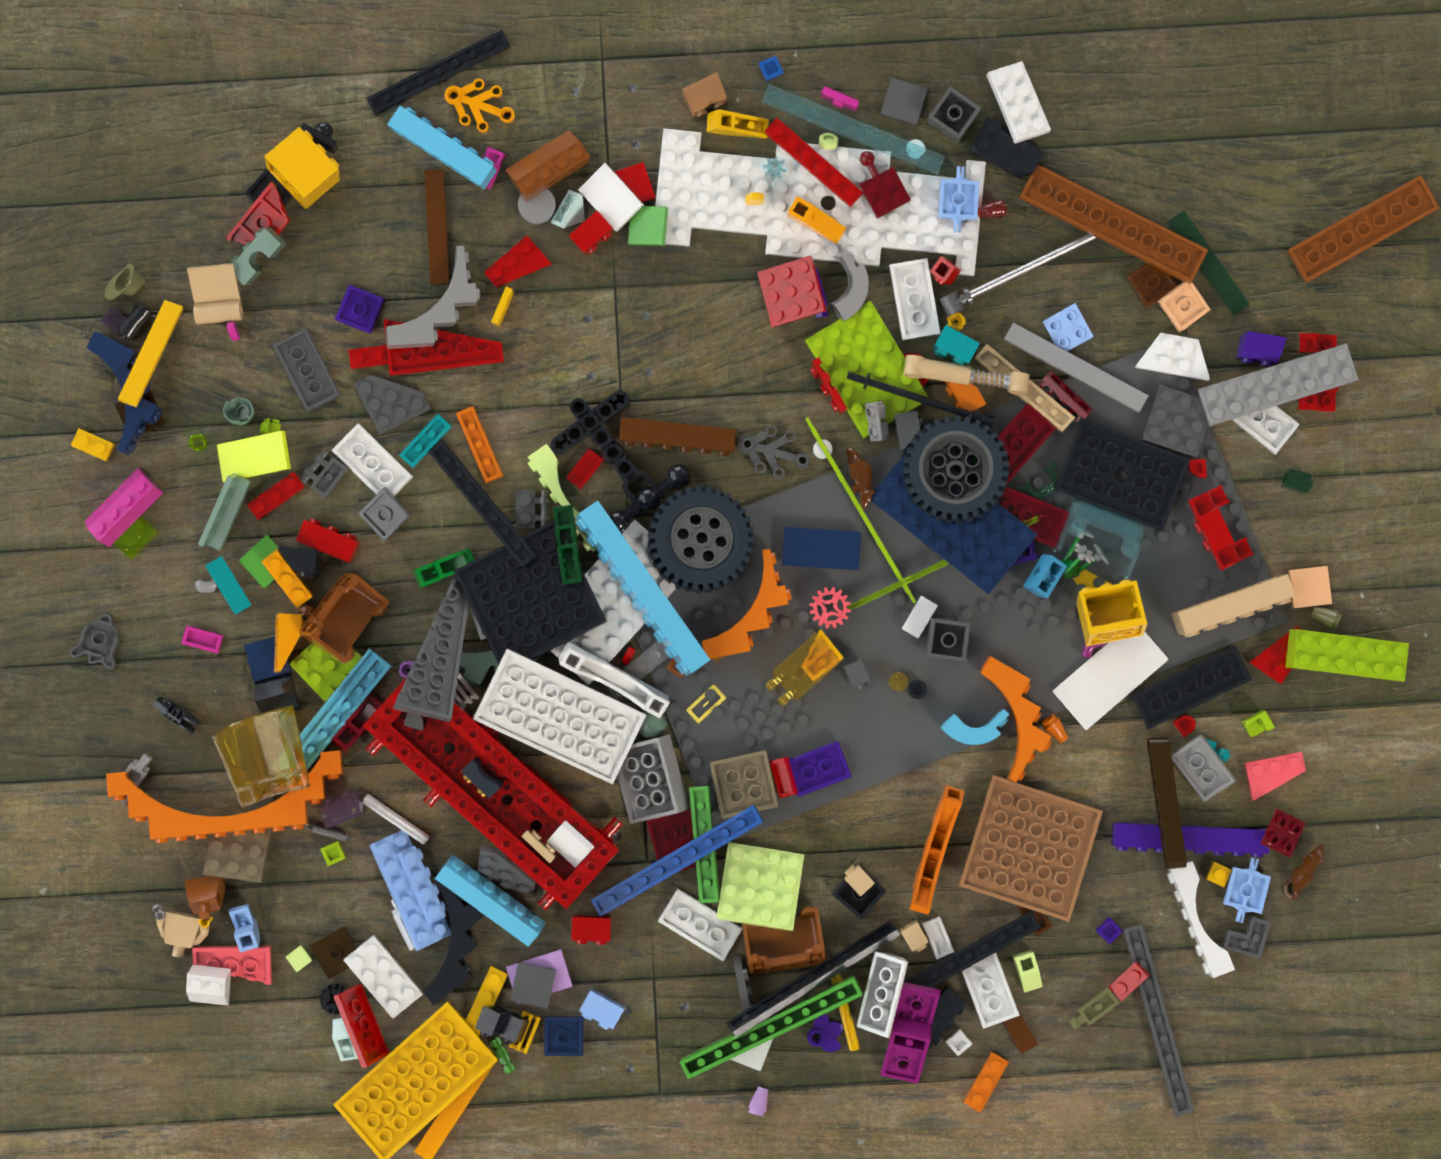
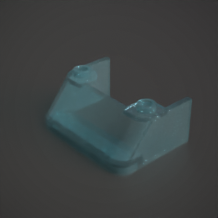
M1077 500L1073 502L1053 551H1061L1067 533L1079 536L1085 532L1089 524L1123 538L1121 552L1129 558L1121 578H1130L1141 549L1144 532L1143 526L1139 522L1085 501Z

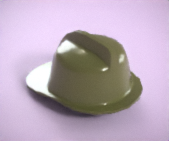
M130 263L110 280L105 289V298L113 300L120 294L132 296L142 287L145 279L134 270V265Z

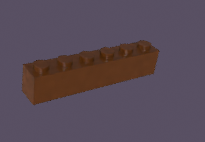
M621 417L619 441L623 442L625 446H634L635 443L642 444L644 448H653L654 445L661 446L663 450H672L675 447L680 448L681 452H691L694 449L699 450L700 454H711V451L718 452L719 456H730V453L734 454L736 429Z

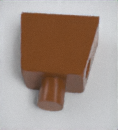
M205 876L185 880L188 903L193 914L198 915L200 919H208L210 912L221 909L226 890L223 878Z

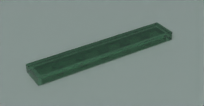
M1182 211L1169 220L1168 224L1176 234L1208 249L1199 268L1232 316L1248 306L1249 302L1186 212Z

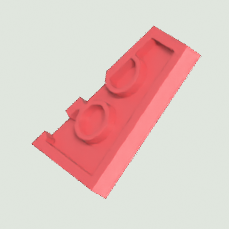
M1302 752L1244 763L1252 801L1306 771Z

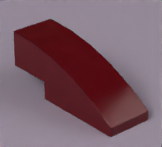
M369 694L335 734L331 742L346 754L366 731L363 725L382 703Z

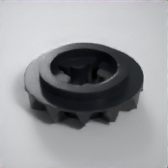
M336 983L326 986L321 991L319 998L321 1008L326 1013L340 1014L336 1003L328 1002L332 998L331 994L335 996L347 988Z

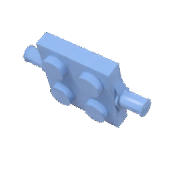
M960 166L957 167L956 178L940 180L938 218L954 221L953 232L955 233L956 231L957 233L961 232V221H976L978 214L979 181L965 179V167H961L960 174Z
M1251 857L1249 868L1241 869L1233 866L1231 868L1232 871L1229 876L1223 904L1238 910L1236 922L1243 923L1245 912L1262 914L1271 876L1256 871L1259 859Z

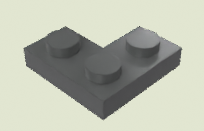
M1251 916L1246 934L1227 929L1222 948L1261 959L1271 922Z

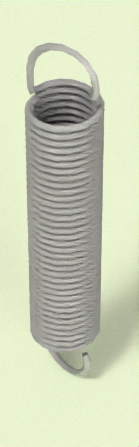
M314 824L311 830L314 833L345 842L347 840L346 833Z

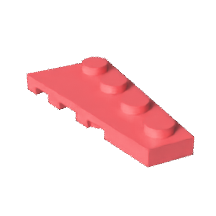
M194 946L192 948L193 965L231 969V976L233 977L239 976L254 982L256 980L267 985L272 984L271 946H259L241 953L238 946Z

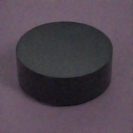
M913 680L907 686V693L913 699H921L927 692L926 685L920 680Z

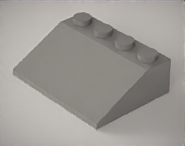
M670 734L632 744L617 774L630 824L690 809Z

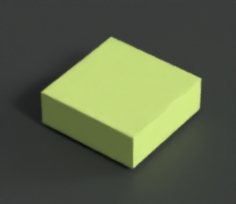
M302 945L286 956V959L296 972L313 961Z

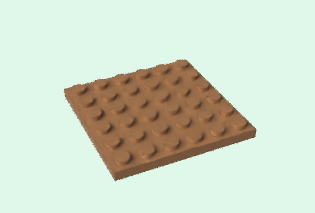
M992 775L958 886L1070 922L1103 811Z

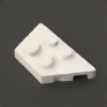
M1160 333L1135 366L1138 369L1209 381L1210 379L1199 340Z

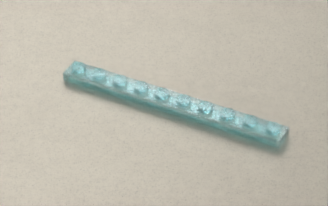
M771 84L768 85L761 101L765 105L935 175H938L945 156Z

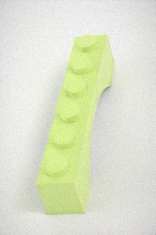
M546 444L528 456L530 460L528 465L533 472L538 471L541 476L538 478L544 488L549 487L552 492L549 495L555 504L559 502L561 506L571 505L567 501L559 482V461ZM573 508L574 517L576 518L579 512ZM576 526L577 535L581 534L584 538L582 543L587 551L590 549L593 552L597 551L595 547L592 548L587 542L588 536L585 532H580Z

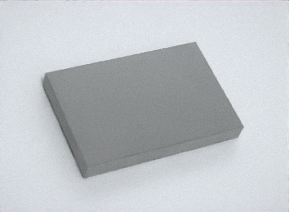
M1202 734L1171 754L1172 761L1204 802L1236 782V778Z

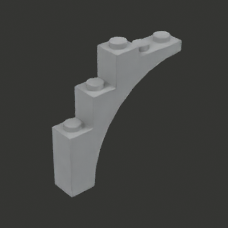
M456 246L452 280L439 302L428 312L414 320L386 327L387 349L433 346L435 341L438 340L437 329L433 327L454 326L456 320H459V312L455 307L475 306L477 300H480L479 288L476 289V283H468L471 280L470 270H466V263H469L468 251H465L464 246Z

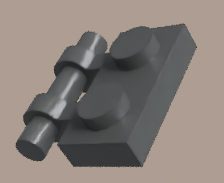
M323 449L319 455L317 454L314 457L315 460L311 466L305 469L304 475L300 480L307 484L310 478L314 480L310 488L327 499L349 468L335 457H332L327 462L325 458L329 453ZM320 465H323L325 468L317 476L315 474L316 470Z
M516 490V529H535L536 521H541V527L548 524V521H550L549 504L551 502L548 490H541V498H536L535 490ZM536 504H541V515H536Z

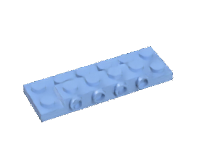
M401 830L370 844V849L415 950L418 951L450 936L451 931L444 918L446 917L444 912H447V908L444 902H440L437 897L439 890L436 884H432L429 879L431 872L428 866L424 867L421 861L424 858L419 848L416 849L412 845L408 834Z

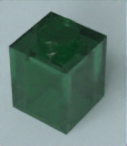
M1292 468L1286 469L1280 488L1305 494L1312 488V474Z

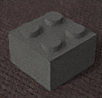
M950 86L928 116L926 122L958 144L979 114L981 107Z
M930 618L925 657L965 662L971 623Z

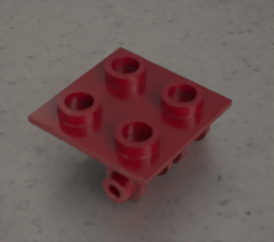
M1276 809L1260 844L1290 858L1306 823Z

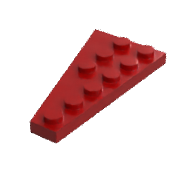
M383 319L384 331L387 326L403 324V322ZM437 330L438 340L435 341L433 346L387 349L390 376L504 363L501 342Z

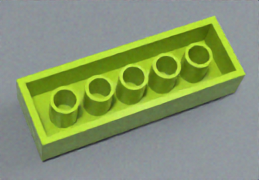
M1290 629L1285 668L1405 682L1409 643Z

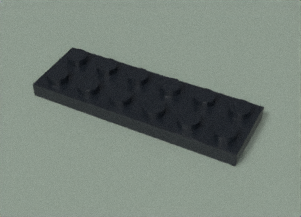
M1236 645L1131 694V697L1146 729L1149 730L1252 679Z

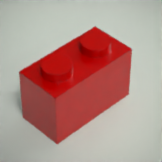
M597 210L569 235V238L584 255L588 253L591 255L598 249L597 245L602 240L606 242L613 235L611 233L613 232V227Z
M573 915L571 941H576V944H587V941H595L597 945H606V942L611 940L612 916Z

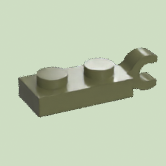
M1106 987L1076 1009L1079 1015L1073 1017L1068 1022L1074 1029L1084 1022L1090 1026L1120 1003L1111 990Z

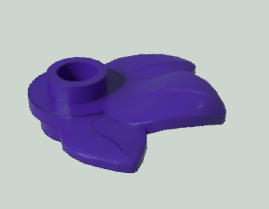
M823 1014L814 1020L813 1028L807 1033V1040L812 1046H820L827 1052L837 1051L841 1048V1045L836 1038L841 1034L844 1026L839 1022H829L827 1014ZM815 1033L820 1034L818 1040L813 1039Z

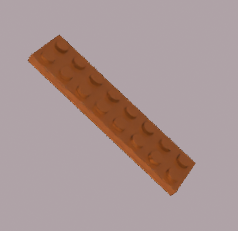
M1420 175L1288 249L1287 253L1306 284L1438 210L1440 207Z

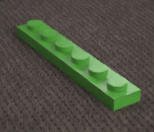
M710 785L689 787L694 839L713 829ZM714 850L696 861L699 903L719 902L720 899L716 851Z

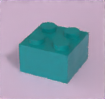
M945 325L932 350L935 352L934 355L941 359L946 357L952 361L951 363L967 366L980 343Z

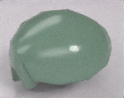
M235 397L233 400L225 402L223 413L224 417L231 424L242 426L253 419L255 409L247 398Z
M643 711L646 717L638 731L639 734L646 738L661 736L667 726L665 715L663 714L661 718H658L647 711Z

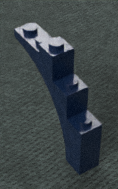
M95 331L86 348L98 355L111 368L118 379L121 389H123L139 353ZM149 381L143 396L148 394L151 388V381ZM143 396L137 408L125 404V425L117 450L128 456L136 449V441L145 432V424L154 425L162 415V408L143 399Z

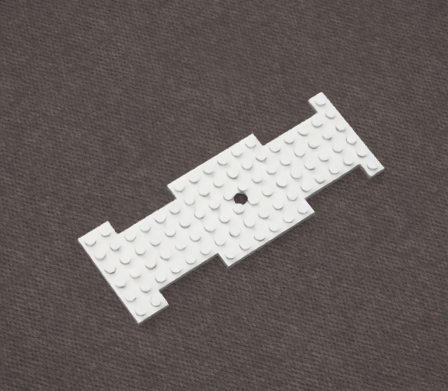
M663 129L655 206L668 207L665 240L667 245L690 247L691 229L696 228L767 236L765 255L803 258L810 255L813 260L840 263L836 254L841 251H847L848 253L851 252L854 256L855 264L863 263L864 265L879 267L881 248L955 255L956 266L962 269L959 275L974 276L986 162L966 161L965 179L979 181L978 214L976 221H961V232L957 233L956 231L955 233L953 232L954 221L938 218L940 180L953 179L952 177L897 172L911 201L876 219L864 194L849 208L778 145L775 159L700 151L701 132ZM808 144L859 189V184L872 178L868 168L860 163L859 158L863 152L869 151L873 153L875 157L874 165L879 174L890 167L891 152L846 147L826 150L818 144ZM754 192L764 194V203L760 205L745 204V196ZM797 196L816 206L846 227L837 245L787 217V212ZM831 196L835 199L836 205L832 210L823 209L821 206L823 197Z

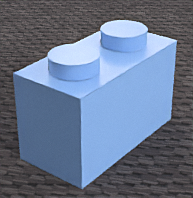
M591 988L579 1011L582 1012L581 1015L588 1020L593 1018L599 1022L598 1025L606 1030L611 1028L613 1030L625 1006Z

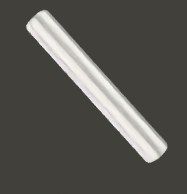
M371 795L365 796L363 804L420 843L425 844L430 836Z

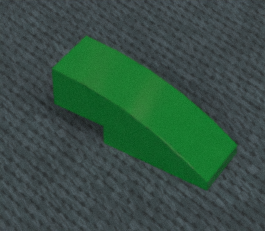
M470 548L415 569L413 574L419 589L456 575L454 570L474 561Z

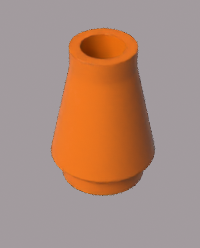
M1052 714L1042 722L1043 729L1059 743H1063L1068 739L1069 736L1066 734L1059 717Z

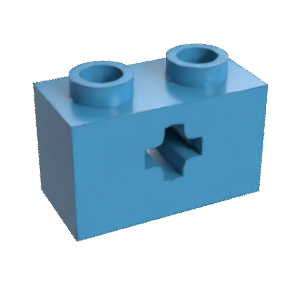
M1042 554L1023 587L1037 597L1048 599L1067 565L1052 555Z

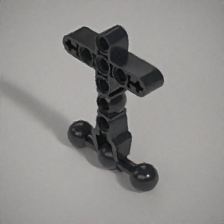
M618 390L592 410L583 399L576 398L572 400L570 410L577 421L551 441V449L557 455H564L589 436L600 447L603 460L607 464L612 465L614 469L616 468L623 481L622 489L633 503L623 511L614 510L608 514L618 530L623 533L628 528L630 519L638 513L643 515L644 511L656 509L660 499H665L664 494L670 489L686 486L691 479V473L685 465L675 464L668 469L667 478L658 485H655L646 471H639L627 460L624 446L611 438L609 432L603 426L630 404L628 394L623 390ZM618 396H621L622 398L625 397L624 404H622L621 402L617 403ZM611 401H613V404L617 403L615 405L617 408L616 410H614L613 406L610 404ZM577 403L584 405L582 412L574 411V406ZM603 407L611 409V413L608 416L601 415ZM589 418L596 420L592 428L585 425L586 420ZM573 430H579L580 437L572 439L570 433ZM601 433L607 435V440L604 443L597 441V436ZM564 436H567L568 440L571 442L570 445L568 444V442H565L566 440ZM557 442H565L563 444V450H560L559 448L555 449L557 448ZM614 448L619 451L618 456L610 458L608 456L609 451ZM622 464L630 465L628 473L620 472ZM644 477L650 487L640 489L635 498L628 489V486L631 483H635L637 478Z

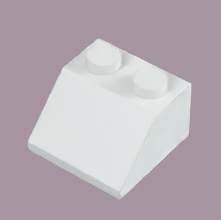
M192 965L187 973L186 993L189 1000L192 1002L228 1006L231 969Z

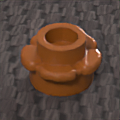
M303 603L298 611L301 612L303 617L309 618L316 609V606Z

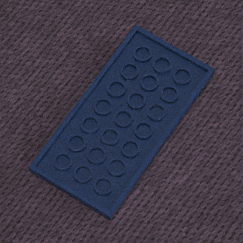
M905 453L874 490L875 493L872 496L871 502L989 595L1037 534L998 503L992 507L991 511L984 513L983 517L979 519L976 517L968 523L967 521H962V524H957V522L951 521V524H949L945 520L937 521L933 516L928 517L925 511H920L917 508V504L912 502L910 494L907 493L903 474ZM935 458L933 463L936 466H942L944 461L941 458ZM951 468L950 472L952 475L957 476L960 474L957 470ZM936 477L933 480L938 486L945 482L942 477ZM967 479L969 484L974 485L971 481ZM953 486L950 489L954 495H958L962 491L959 486Z

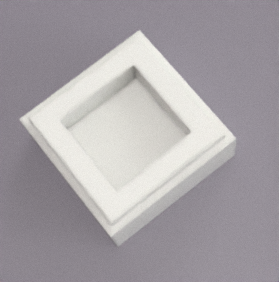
M960 1028L945 1040L957 1056L972 1045V1042Z

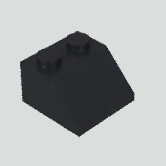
M279 545V551L294 571L300 572V576L315 578V574H321L324 552Z

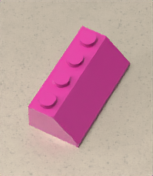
M138 467L85 520L86 527L99 542L110 547L163 492Z

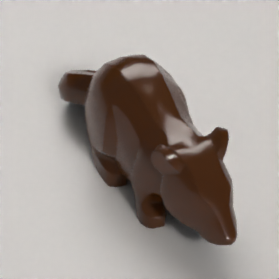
M847 447L846 453L850 477L855 480V484H852L853 493H856L857 490L861 495L860 504L863 509H866L875 493L871 489L872 467L868 461L859 457L853 447Z
M1323 844L1311 851L1309 856L1304 855L1302 864L1294 868L1291 877L1288 878L1289 880L1284 884L1283 889L1288 899L1296 900L1300 895V890L1305 889L1312 882L1315 870H1317L1319 864L1324 862ZM1290 882L1293 886V894L1288 892Z

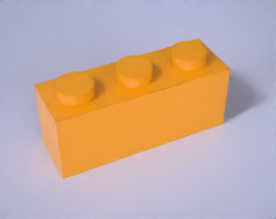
M278 548L262 559L263 565L296 608L313 597L312 591L299 574L294 571Z

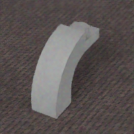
M841 251L836 256L847 273L848 286L844 294L830 303L838 318L845 321L863 305L868 293L869 281L864 264H855L856 260L851 252Z

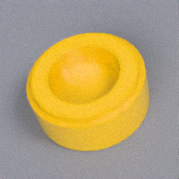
M754 192L745 196V204L760 205L764 203V194Z

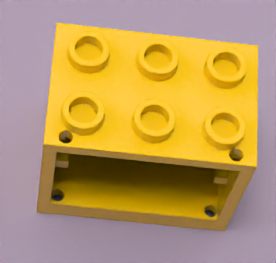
M298 127L264 157L266 168L306 210L340 181L338 163L333 158L329 159L327 157L325 149L320 144L316 145L312 141L313 137L307 130L303 131Z
M1123 580L1120 584L1115 585L1106 583L1099 588L1086 587L1079 591L1076 605L1086 647L1144 635L1147 620L1137 580Z

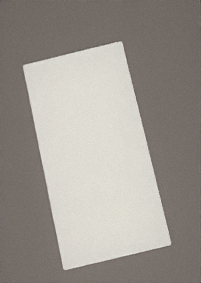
M1146 632L1140 637L1109 642L1056 687L1053 693L1082 727L1087 730L1161 667L1168 658Z

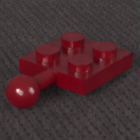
M865 151L860 155V163L868 168L872 178L859 184V187L876 219L911 201L894 167L879 174L874 165L875 157L873 153Z

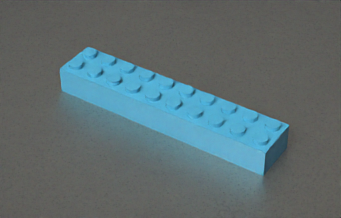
M596 501L580 512L575 518L577 528L580 532L584 531L588 536L587 542L592 548L595 547L599 552L597 555L603 564L607 563L610 568L609 573L613 579L619 580L622 592L626 596L629 595L633 600L631 604L636 611L640 610L644 617L642 619L648 627L651 626L655 631L653 633L654 637L659 643L662 642L666 647L664 650L670 659L674 658L678 671L682 675L688 676L710 661V658L599 501Z

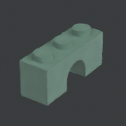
M271 227L259 229L254 235L256 238L252 243L248 242L242 248L244 252L240 256H235L230 264H234L236 278L244 286L251 284L262 272L255 262V257L259 251L263 252L268 258H272L287 244Z

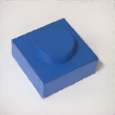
M776 56L758 64L766 82L784 75Z

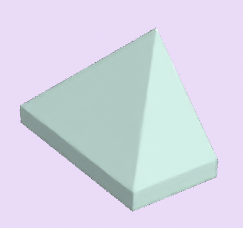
M568 190L550 221L551 224L561 228L585 221L583 197L581 194Z

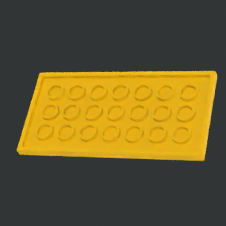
M448 1001L333 1105L379 1159H389L494 1065L499 1058Z

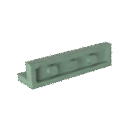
M235 473L227 476L198 545L202 547L209 545L219 551L222 550L252 481Z

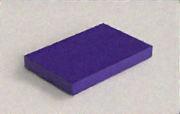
M838 740L789 759L798 790V797L852 777Z

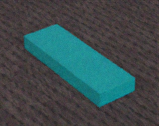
M437 414L399 456L414 469L452 426Z
M222 556L205 565L235 615L252 605Z

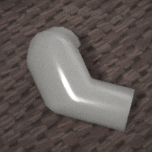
M199 579L195 582V588L200 593H212L218 588L213 579L211 581Z

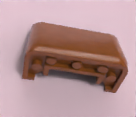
M343 573L304 623L299 634L339 662L345 664L354 656L352 645L372 617L382 616L387 611V605L390 602L358 575Z
M804 907L800 911L799 916H795L793 931L742 923L748 966L751 974L815 966L826 961L818 907Z

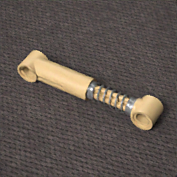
M917 355L906 356L903 374L905 377L915 379L927 378L964 385L976 382L978 385L982 383L983 386L988 384V386L993 385V387L998 386L999 388L1001 386L1002 389H1008V392L1014 395H1027L1030 376L1023 372H1011L1010 375H1000V373L995 374L989 371L986 373L984 370L980 372L979 369L977 371L973 368L971 369V366L929 360Z

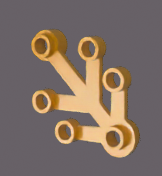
M475 79L473 83L462 88L458 86L448 87L444 94L445 99L449 104L455 106L459 115V122L462 126L466 127L471 124V118L465 113L462 103L470 106L480 133H486L489 130V126L484 121L480 110L500 117L501 121L506 124L513 122L515 119V113L512 108L503 107L500 109L483 102L492 97L499 98L502 96L503 91L498 85L472 98L466 96V94L474 90L482 91L485 88L482 79ZM477 82L482 83L480 88L475 86ZM499 89L500 93L495 95L493 91ZM457 93L458 96L457 98L452 99L451 94ZM506 113L511 114L509 119L504 118ZM464 117L469 119L467 123L462 122ZM481 124L486 125L484 130L479 128Z

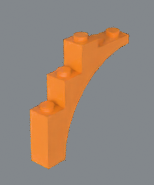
M770 549L762 550L764 565L762 583L751 609L742 620L728 631L702 641L703 650L710 659L751 651L750 647H754L752 635L748 636L747 632L770 628L769 624L773 623L771 612H767L766 609L788 605V600H792L790 589H786L785 585L777 586V583L780 582L779 572L774 571L773 564L777 563L775 552L771 553Z
M988 656L979 673L999 689L1008 702L1014 716L1017 730V750L1013 766L1007 778L1017 782V780L1021 781L1026 773L1024 768L1027 763L1031 764L1036 755L1033 752L1037 750L1042 753L1044 750L1047 751L1052 743L1050 740L1052 736L1032 725L1033 722L1036 723L1040 718L1041 712L1039 711L1041 707L1021 696L1028 692L1031 686L1029 684L1031 679L995 658Z
M948 785L944 788L933 815L931 829L924 844L921 861L915 873L910 904L911 910L927 915L930 912L939 871L953 826L963 802L964 790Z

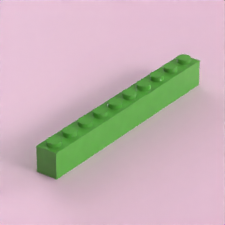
M852 975L780 1010L736 1038L732 1033L682 1057L680 1064L687 1079H690L863 996V991L855 975Z

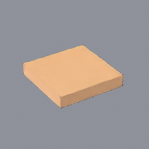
M1183 282L1157 301L1178 332H1182L1211 310L1193 283Z
M1328 566L1288 570V575L1296 595L1291 598L1293 608L1332 604Z

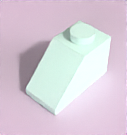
M342 1018L334 1019L332 1039L340 1061L358 1059Z

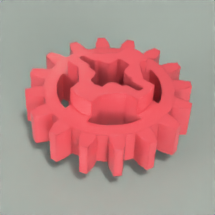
M825 587L824 593L818 590L819 596L812 597L815 603H810V606L814 607L810 614L815 613L816 616L813 620L819 619V626L825 623L827 629L830 624H832L833 628H837L836 623L843 625L842 619H849L846 612H851L850 609H847L851 602L845 601L848 595L842 596L843 590L835 592V587H832L831 591ZM826 595H834L831 600L826 601L822 599ZM840 600L843 603V611L839 609L838 602ZM823 603H825V604H831V603H833V604H834L833 607L835 608L836 611H835V612H834V611H830V612L828 613V612H827L828 608H827L826 605H824ZM818 605H820L823 610L821 616L818 612ZM831 615H836L839 617L836 620L828 621V618Z

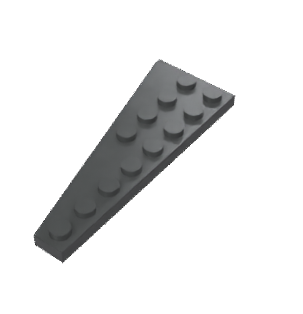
M457 577L452 579L396 699L393 707L395 710L450 722L452 719L469 601Z

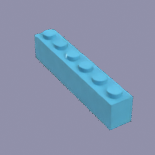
M399 106L387 124L391 130L482 189L486 188L497 172L493 166L494 162L486 157L484 159L477 156L479 153L471 147L466 149L462 146L463 143L455 137L449 138L446 136L448 133L442 128L438 127L435 129L431 126L432 123L425 117L418 118L415 116L417 113L411 108L407 107L404 109Z
M452 854L435 877L437 881L527 946L535 940L546 924L543 919L454 854Z

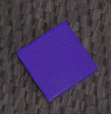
M1110 917L1095 930L1109 945L1123 932Z

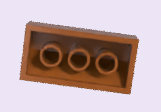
M568 130L510 166L505 172L524 201L528 202L544 190L590 162V155L580 140Z

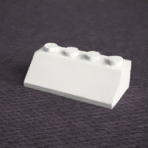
M875 951L856 1027L886 1038L890 1037L908 961L903 957L888 952Z

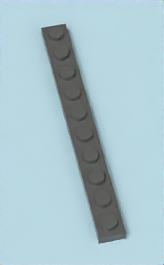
M1138 924L1123 928L1132 964L1137 961L1150 975L1138 987L1174 1115L1177 1117L1194 1112L1143 925Z

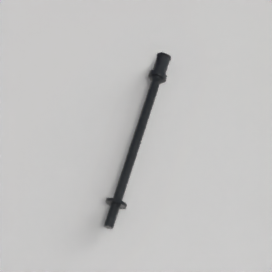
M850 371L848 372L846 379L864 384L863 389H866L868 385L962 417H971V421L974 422L977 419L981 421V425H987L991 429L993 427L995 416L981 413L978 409L969 411L871 379L870 373L865 377Z

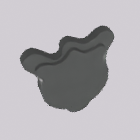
M104 613L98 619L86 624L81 632L80 641L69 650L70 656L78 658L88 654V662L90 664L101 662L107 669H114L116 667L115 651L119 645L120 635L114 624L113 617L110 614Z

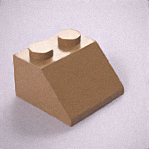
M717 72L682 89L683 99L693 118L696 116L698 118L708 114V110L712 108L717 110L727 102V96Z

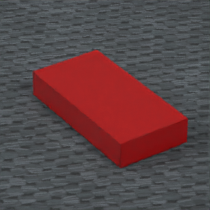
M589 448L566 476V479L581 490L603 463V458Z
M788 756L769 761L779 798L798 794Z

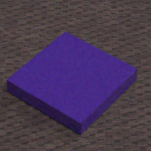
M349 284L335 320L371 334L385 299Z

